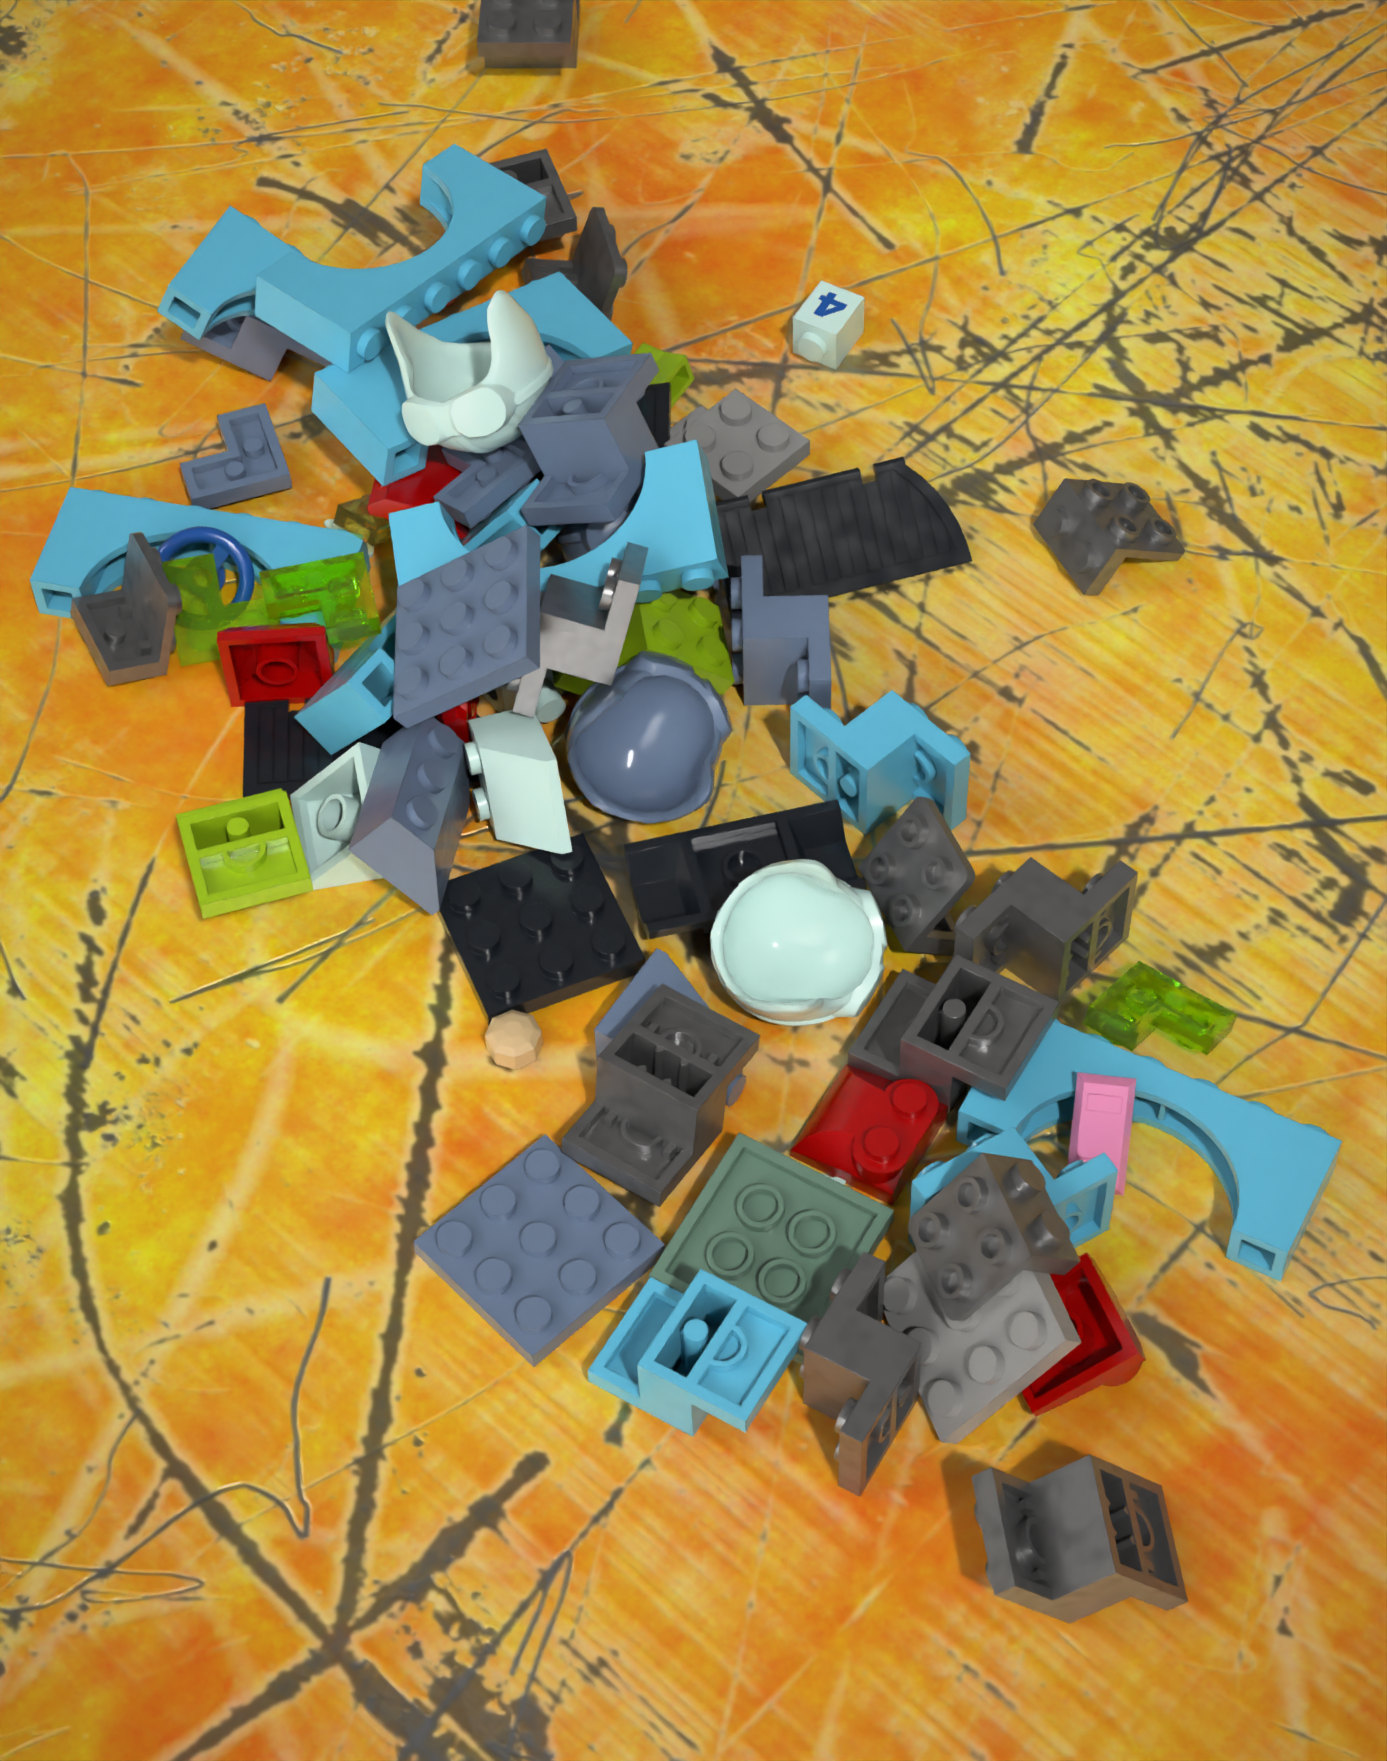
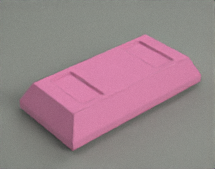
M1077 1072L1067 1166L1078 1160L1087 1162L1105 1152L1118 1169L1114 1195L1124 1196L1136 1078Z

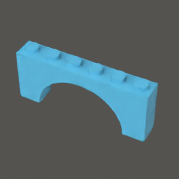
M453 144L424 163L422 169L420 205L430 211L446 231L434 245L408 260L388 266L366 269H346L321 265L290 252L256 275L255 316L349 373L366 360L375 358L383 348L391 344L385 325L388 312L397 313L415 327L433 313L440 312L447 303L464 291L474 288L481 279L495 269L505 266L519 252L528 246L535 245L542 237L546 227V221L544 220L546 196L460 146Z
M230 205L170 282L157 312L200 340L209 330L224 321L241 316L255 315L257 274L290 252L308 261L311 260L305 257L296 247L286 244L261 227L254 218L242 214Z
M560 271L542 279L531 281L525 286L508 292L533 319L544 347L549 344L564 362L565 360L631 355L633 342ZM491 299L460 313H454L419 330L443 342H491L487 324V308ZM392 344L383 348L375 358L366 360L349 373L334 364L315 372L311 411L383 487L425 469L428 446L416 441L409 434L402 416V404L407 400Z
M697 439L646 451L643 487L638 501L626 521L610 538L587 554L556 566L540 568V591H546L550 574L604 588L611 559L614 557L623 560L627 542L648 547L636 603L657 600L662 596L663 592L680 588L689 591L703 590L712 586L715 580L728 578L709 461ZM439 501L388 513L398 586L470 552L460 541L454 519Z
M535 479L494 509L488 518L476 524L472 529L470 528L468 535L464 539H460L462 545L471 552L499 537L528 525L520 509L540 481ZM538 525L529 527L540 535V551H542L564 526ZM396 608L294 716L330 755L382 725L393 715Z
M69 488L30 578L39 613L72 618L70 614L72 598L110 592L122 585L128 540L131 533L143 532L150 547H156L158 550L173 534L190 527L206 526L230 534L245 548L253 564L255 582L267 589L283 608L280 624L317 623L325 626L329 644L335 652V663L337 662L371 568L365 534L354 533L346 529L335 530L304 525L296 521L286 522L255 517L246 513L236 514L205 509L197 505L186 506L161 502L147 497L137 498L112 494L102 490ZM208 542L188 544L174 554L168 566H184L197 556L210 555L216 545ZM229 555L223 566L227 570L238 573L236 563Z
M1057 1019L1051 1025L1005 1101L973 1086L971 1087L958 1111L956 1141L970 1146L975 1140L984 1135L993 1134L996 1136L1014 1126L1024 1141L1027 1142L1047 1128L1072 1120L1077 1072L1136 1078L1132 1121L1162 1130L1185 1143L1210 1166L1224 1187L1233 1219V1227L1225 1258L1278 1281L1282 1280L1331 1179L1342 1143L1341 1140L1330 1136L1318 1126L1293 1121L1275 1113L1263 1103L1238 1098L1220 1090L1214 1083L1208 1080L1188 1077L1167 1068L1162 1062L1153 1057L1138 1056L1114 1046L1109 1040L1100 1035L1083 1033L1060 1023Z

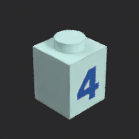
M821 280L793 317V353L809 361L818 362L836 370L864 332L865 297Z

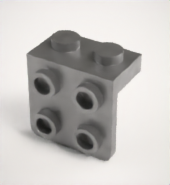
M592 207L572 261L526 258L521 274L525 285H527L531 281L542 279L560 271L611 321L615 297L619 288L624 287L627 280V263L620 256L616 244L615 228L613 224H609L605 209L603 207Z
M1064 478L1033 523V526L1084 595L1099 596L1126 557L1178 561L1185 553L1184 547L1176 538L1175 529L1167 521L1163 520L1150 504L1148 493L1140 486L1131 482L1123 484L1101 482L1096 479L1079 480Z
M143 532L131 533L128 540L122 589L72 598L70 614L107 686L167 675L170 652L175 651L176 648L174 627L176 615L182 611L181 594L177 585L170 583L166 577L157 548L150 547Z
M917 797L861 862L858 869L904 951L953 956L956 936L954 932L955 922L948 911L973 884L975 872L935 802L928 797Z
M982 1153L909 1220V1234L945 1314L950 1320H967L1023 1270L1065 1275L1080 1262L1070 1240L1069 1228L1058 1215L1046 1191L1045 1178L1041 1171L1033 1164L1032 1160Z

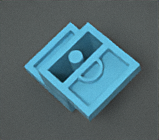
M891 690L845 726L834 711L826 707L822 708L807 695L790 706V773L824 802L838 799L842 817L865 836L911 800L914 801L917 797L931 798L950 830H953L966 819L971 753L968 752L966 746L958 737L952 734L947 735L932 723L918 705L906 702Z
M1014 1126L996 1136L987 1134L978 1138L967 1148L966 1152L946 1163L937 1161L926 1166L912 1180L910 1219L982 1153L1032 1160L1033 1164L1041 1171L1045 1178L1046 1191L1058 1215L1067 1224L1070 1231V1240L1075 1249L1109 1230L1118 1169L1104 1152L1087 1162L1078 1160L1069 1164L1057 1175L1056 1179H1053ZM909 1234L908 1240H909V1242L912 1244V1246L914 1247V1249L917 1251V1249H916V1247H915V1245H914V1243H913V1241H912V1238H911V1236H910V1234Z
M702 1269L699 1270L684 1294L650 1277L588 1369V1381L694 1437L708 1414L746 1433L797 1353L801 1336L808 1323Z

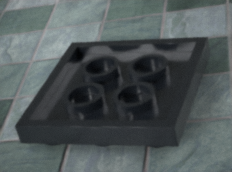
M583 833L570 838L573 852L558 854L536 849L448 880L437 915L488 1026L492 1018L507 1011L515 1010L528 1014L634 976L646 963L645 957Z

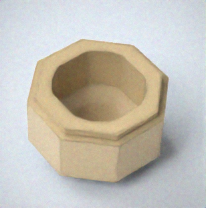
M515 1010L507 1011L492 1018L485 1034L486 1048L495 1064L515 1070L535 1062L543 1045L542 1031L533 1015Z

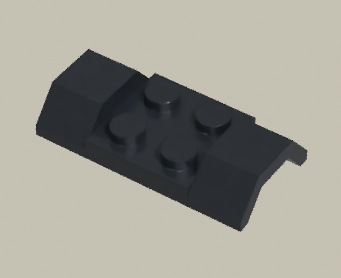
M838 799L624 844L632 895L644 936L648 939L703 928L704 934L711 933L718 911L733 890L738 887V884L755 871L780 861L796 859L816 860L824 864L836 878L846 882L851 887L867 890L864 877L857 876L846 843Z

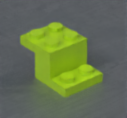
M678 589L663 592L659 599L651 602H635L617 667L628 664L642 650L659 652L676 657L693 666L698 676L703 679H709L718 694L723 695L735 681L718 605L713 604L706 598L696 597ZM552 670L555 686L581 696L595 682Z
M282 788L176 814L203 919L314 891L288 796Z

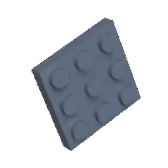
M528 525L499 537L397 587L393 718L404 727L410 728L540 668V535Z
M546 1134L413 1241L415 1253L533 1367L651 1269L665 1250V1244L572 1158L561 1153L562 1149Z

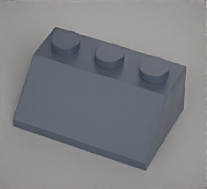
M434 717L410 728L402 727L382 743L348 848L351 853L431 915L440 910L471 803L468 766L463 748L465 742L450 727L440 723Z

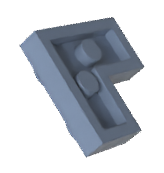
M265 403L217 415L219 429L227 451L180 463L182 477L191 504L205 509L292 487L290 472Z
M518 438L488 453L463 452L443 447L441 450L448 465L462 473L434 495L433 498L435 502L439 501L454 520L472 529L476 524L488 518L494 509L517 490L525 487L541 471V468L528 444Z

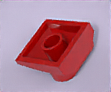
M296 623L229 627L217 632V644L231 707H243L245 702L288 699L290 704L304 703L305 698H312L335 673V652L329 644L325 626L320 624Z
M846 1064L790 1149V1156L832 1177H839L845 1180L846 1184L893 1206L946 1121L948 1106L938 1102L935 1091L928 1084L920 1080L901 1079L894 1082Z
M1088 1252L1079 1256L1080 1262L1065 1275L1050 1274L1082 1343L1022 1391L1032 1414L1036 1417L1101 1385L1113 1387L1127 1383L1138 1373L1142 1362L1146 1361L1142 1345L1115 1292L1096 1261Z

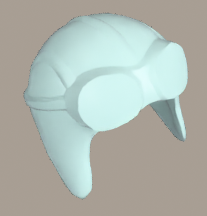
M497 290L487 308V324L491 342H443L434 336L418 330L397 313H387L385 325L399 363L407 400L402 404V416L409 434L419 443L425 446L439 444L448 449L463 452L488 453L514 441L522 435L518 424L548 385L549 379L553 374V364L551 358L547 355L533 319L506 291Z
M796 859L767 865L755 871L738 884V887L729 895L716 915L710 936L711 959L721 984L729 996L745 1011L769 1023L785 1026H806L819 1024L835 1017L855 1018L859 1016L870 1002L885 969L883 954L887 948V937L881 911L871 891L851 887L846 882L836 878L824 864L816 860Z

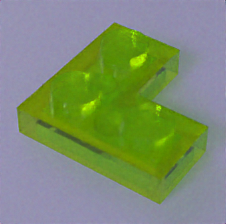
M363 552L259 572L269 621L295 618L303 614L322 611L329 644L347 640L354 641L363 637L382 634Z
M213 553L162 562L166 577L170 583L177 585L182 598V611L176 615L174 627L181 666L221 659L217 644V632L229 627L280 624L275 596L223 605Z
M1138 961L1089 1005L1083 1024L1100 1033L1102 1037L1109 1040L1112 1044L1123 1046L1130 1051L1137 1048L1158 1028L1174 1037L1182 1046L1208 1055L1231 1033L1238 1014L1149 965Z

